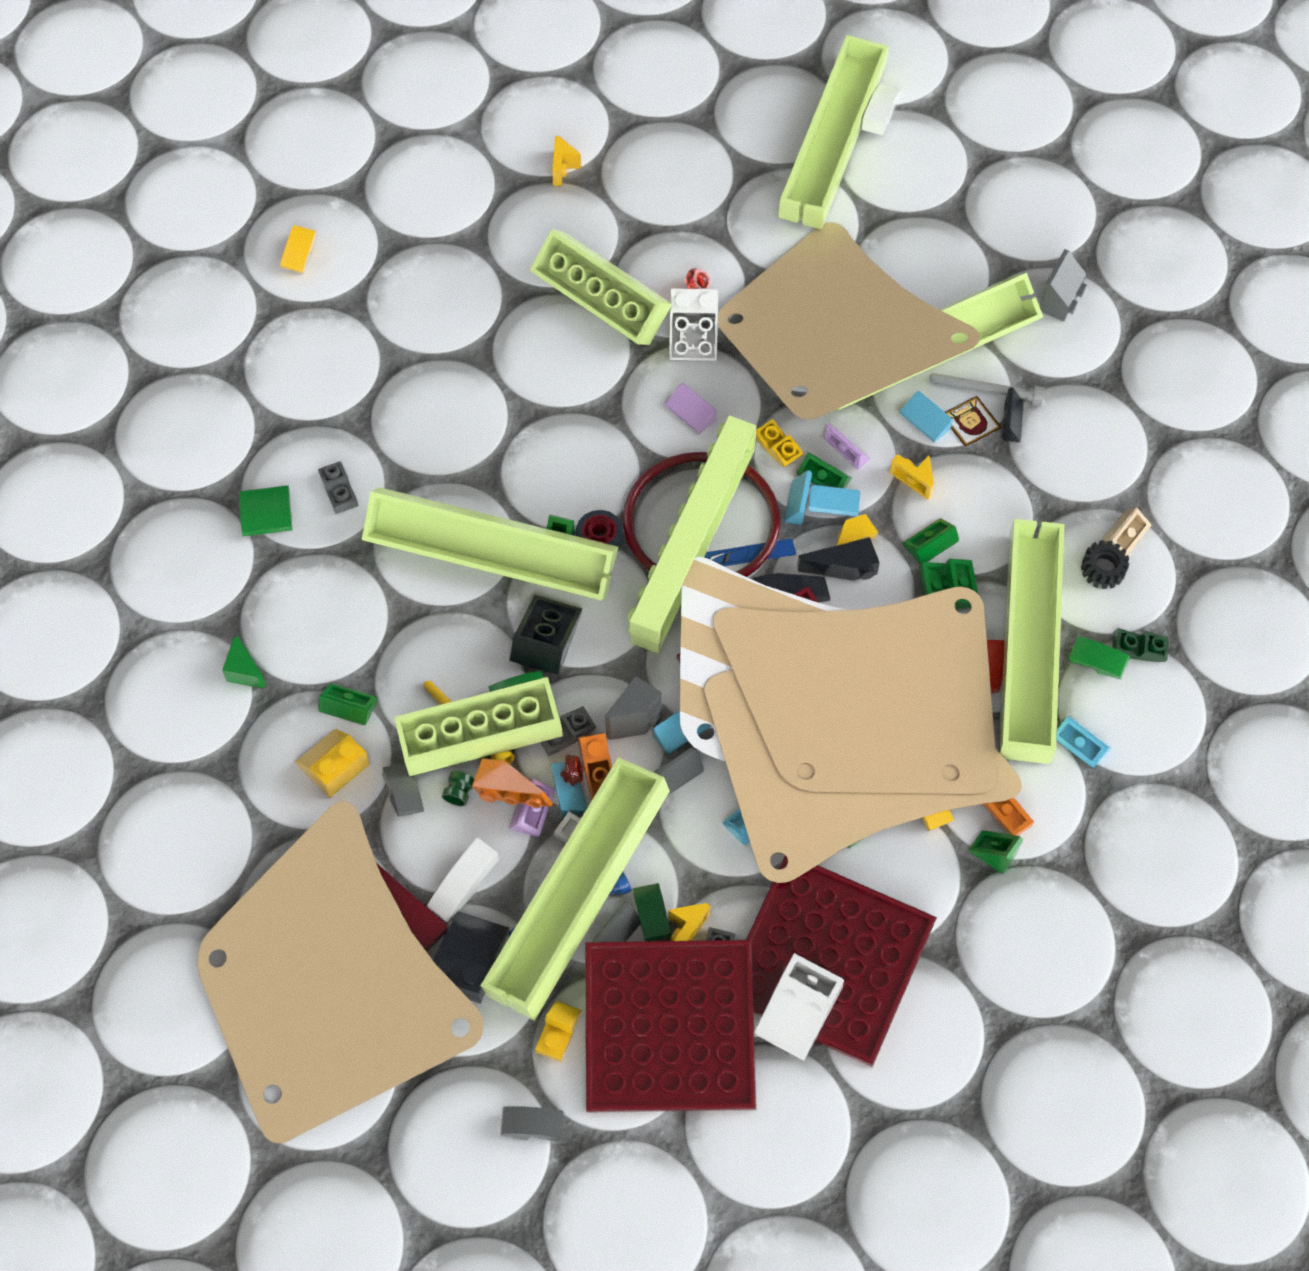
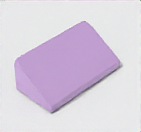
M684 383L677 387L665 403L669 410L699 434L716 420V409Z
M829 423L826 425L824 439L855 468L859 469L869 461L870 458L840 430Z
M534 778L530 779L552 801L555 789ZM518 803L509 828L517 832L539 837L549 807L541 806L540 808H534L527 804Z

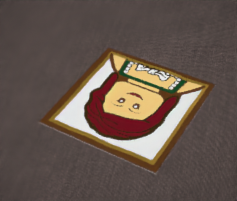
M978 396L945 412L953 419L951 430L965 447L1002 429L1001 425Z

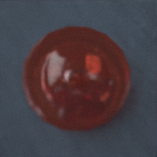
M692 268L688 271L686 275L688 289L710 288V277L705 270Z
M567 754L565 757V769L561 771L560 776L563 777L564 782H570L572 786H576L583 781L585 766L581 765L578 756Z

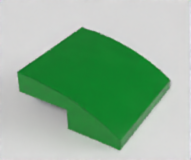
M289 485L239 491L243 537L293 530Z
M949 558L946 563L922 562L918 566L923 596L953 587L969 588L978 594L972 560ZM959 599L955 602L956 610L972 607L971 603L966 599Z

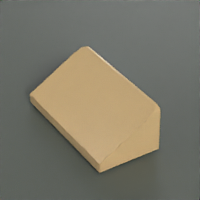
M1137 507L1124 511L1102 540H1104L1105 545H1107L1108 540L1113 541L1112 546L1114 547L1118 543L1121 545L1119 550L1125 549L1127 551L1125 556H1127L1152 524Z

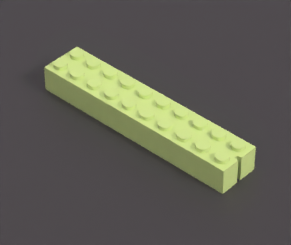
M846 35L780 198L778 218L795 223L802 220L803 225L822 230L861 131L864 114L886 67L889 46Z
M1027 273L1011 276L939 309L973 326L979 332L980 340L974 348L1043 317L1036 297L1023 300L1020 298V296L1034 293ZM957 333L951 337V340L957 344L964 343L968 339L967 335L963 333ZM894 383V384H892V385H890V386H888V387H885V388H883V389H881V390H879V391H876V392H874V393H872V394H870V395H867V396H865V397H863V398H861V399H859V400H856V401H854V402H852V403H850V404H847V405H845V406H843V407H841V408H838V409H836V410L843 409V408H845V407H847V406H849V405H851V404H853V403H856V402H858V401H860V400H862V399H864V398H867V397H869V396H871V395H873V394H875V393H878V392H880V391H882V390H884V389H886V388H889V387H891V386H893V385H895V384H897V383Z
M728 416L725 424H720L717 431L718 439L716 443H711L708 449L707 457L709 458L706 463L701 464L697 476L699 479L697 483L691 484L688 491L689 499L686 504L682 503L679 509V520L677 524L673 523L669 530L668 538L670 539L667 545L663 544L658 554L659 562L657 566L652 565L648 574L649 582L646 587L642 586L639 592V603L636 608L632 607L627 619L630 622L628 633H630L632 644L659 654L681 608L683 581L694 558L698 556L705 557L755 451L757 425L732 416Z
M380 487L370 492L362 540L598 600L605 599L609 594L613 575L610 572L614 569L618 552L617 546Z
M1014 519L1009 539L998 752L1004 759L1051 764L1056 752L1065 524L1042 522L1037 538H1033L1037 521Z
M619 757L617 758L480 985L490 999L508 1008L511 1006L514 1011L535 1021L670 792L664 777Z

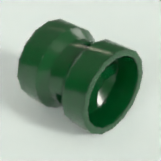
M451 771L448 778L449 786L444 788L442 798L452 805L466 806L469 799L467 793L473 789L474 778L461 771Z

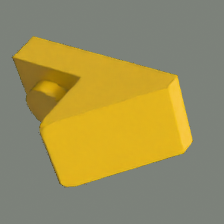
M555 136L552 168L553 186H562L563 177H567V169H581V155L560 136Z
M897 454L891 461L889 473L929 500L934 486L930 456L916 467L911 460Z
M702 903L670 909L668 911V919L679 926L673 933L670 941H693L710 916L711 905Z
M556 1001L545 1017L546 1025L535 1048V1052L562 1062L582 1010Z

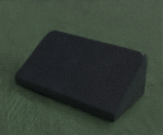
M1010 387L1005 399L1002 439L1003 441L1020 442L1023 401L1015 389Z

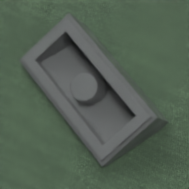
M692 746L653 773L664 777L670 791L668 795H670L703 773L704 767L697 749Z
M628 901L620 906L592 942H626L639 927L640 921L638 914Z

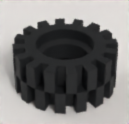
M1101 540L1098 545L1095 542L1091 547L1087 548L1082 560L1081 570H1083V577L1088 576L1087 582L1089 584L1094 581V587L1098 588V585L1102 584V589H1107L1108 584L1110 588H1114L1116 584L1119 585L1124 580L1130 564L1128 563L1129 555L1125 556L1127 552L1125 549L1119 550L1121 545L1118 543L1114 547L1112 546L1113 541L1108 540L1107 545H1105L1104 540ZM1098 559H1107L1114 564V569L1110 571L1103 570L1096 565V561Z

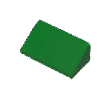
M809 452L796 474L801 475L807 470L811 471V483L820 486L846 488L852 479L851 476Z
M940 518L904 541L903 546L921 564L922 562L930 561L959 541L956 526Z
M329 683L319 696L318 710L331 716L366 725L377 702V697Z

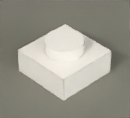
M568 812L554 831V836L567 843L581 818Z

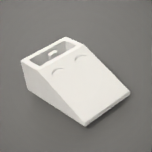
M671 289L669 360L717 361L718 290Z
M794 954L754 1034L804 1061L843 988L844 979Z

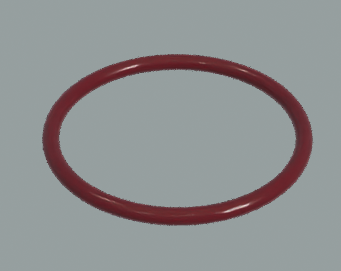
M689 452L664 459L646 470L631 488L623 509L624 534L632 553L648 571H650L652 565L657 566V564L644 553L634 534L632 518L637 497L645 485L660 472L682 463L707 462L709 458L707 457L708 452ZM749 465L744 475L758 486L766 498L770 510L771 524L768 539L761 552L752 562L736 571V573L745 577L758 570L771 555L779 537L781 523L778 502L772 489L765 479Z

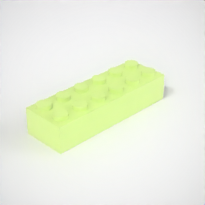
M551 229L529 270L637 344L650 345L672 306V303L564 231Z
M548 677L394 717L409 776L563 736L561 721Z

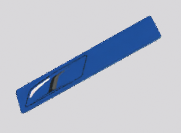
M793 539L778 540L767 560L796 555ZM766 543L710 551L706 553L704 558L710 559L724 567L750 563L758 556Z

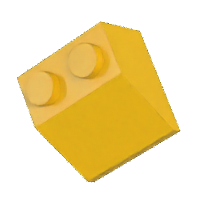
M337 729L331 731L295 761L298 767L329 798L370 765L366 751L349 734Z

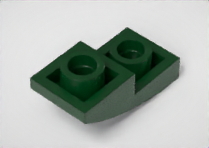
M1120 628L1113 632L1112 648L1128 654L1130 659L1152 662H1166L1168 660L1169 637L1148 631L1140 635Z
M659 883L632 888L644 941L672 937Z

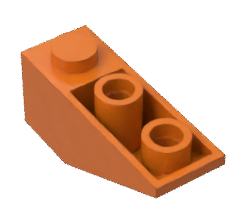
M604 732L577 737L591 801L612 768L606 733Z
M481 760L472 787L482 800L486 802L504 801L510 805L522 803L534 808H540L541 806L552 807L553 803L546 794L506 761Z

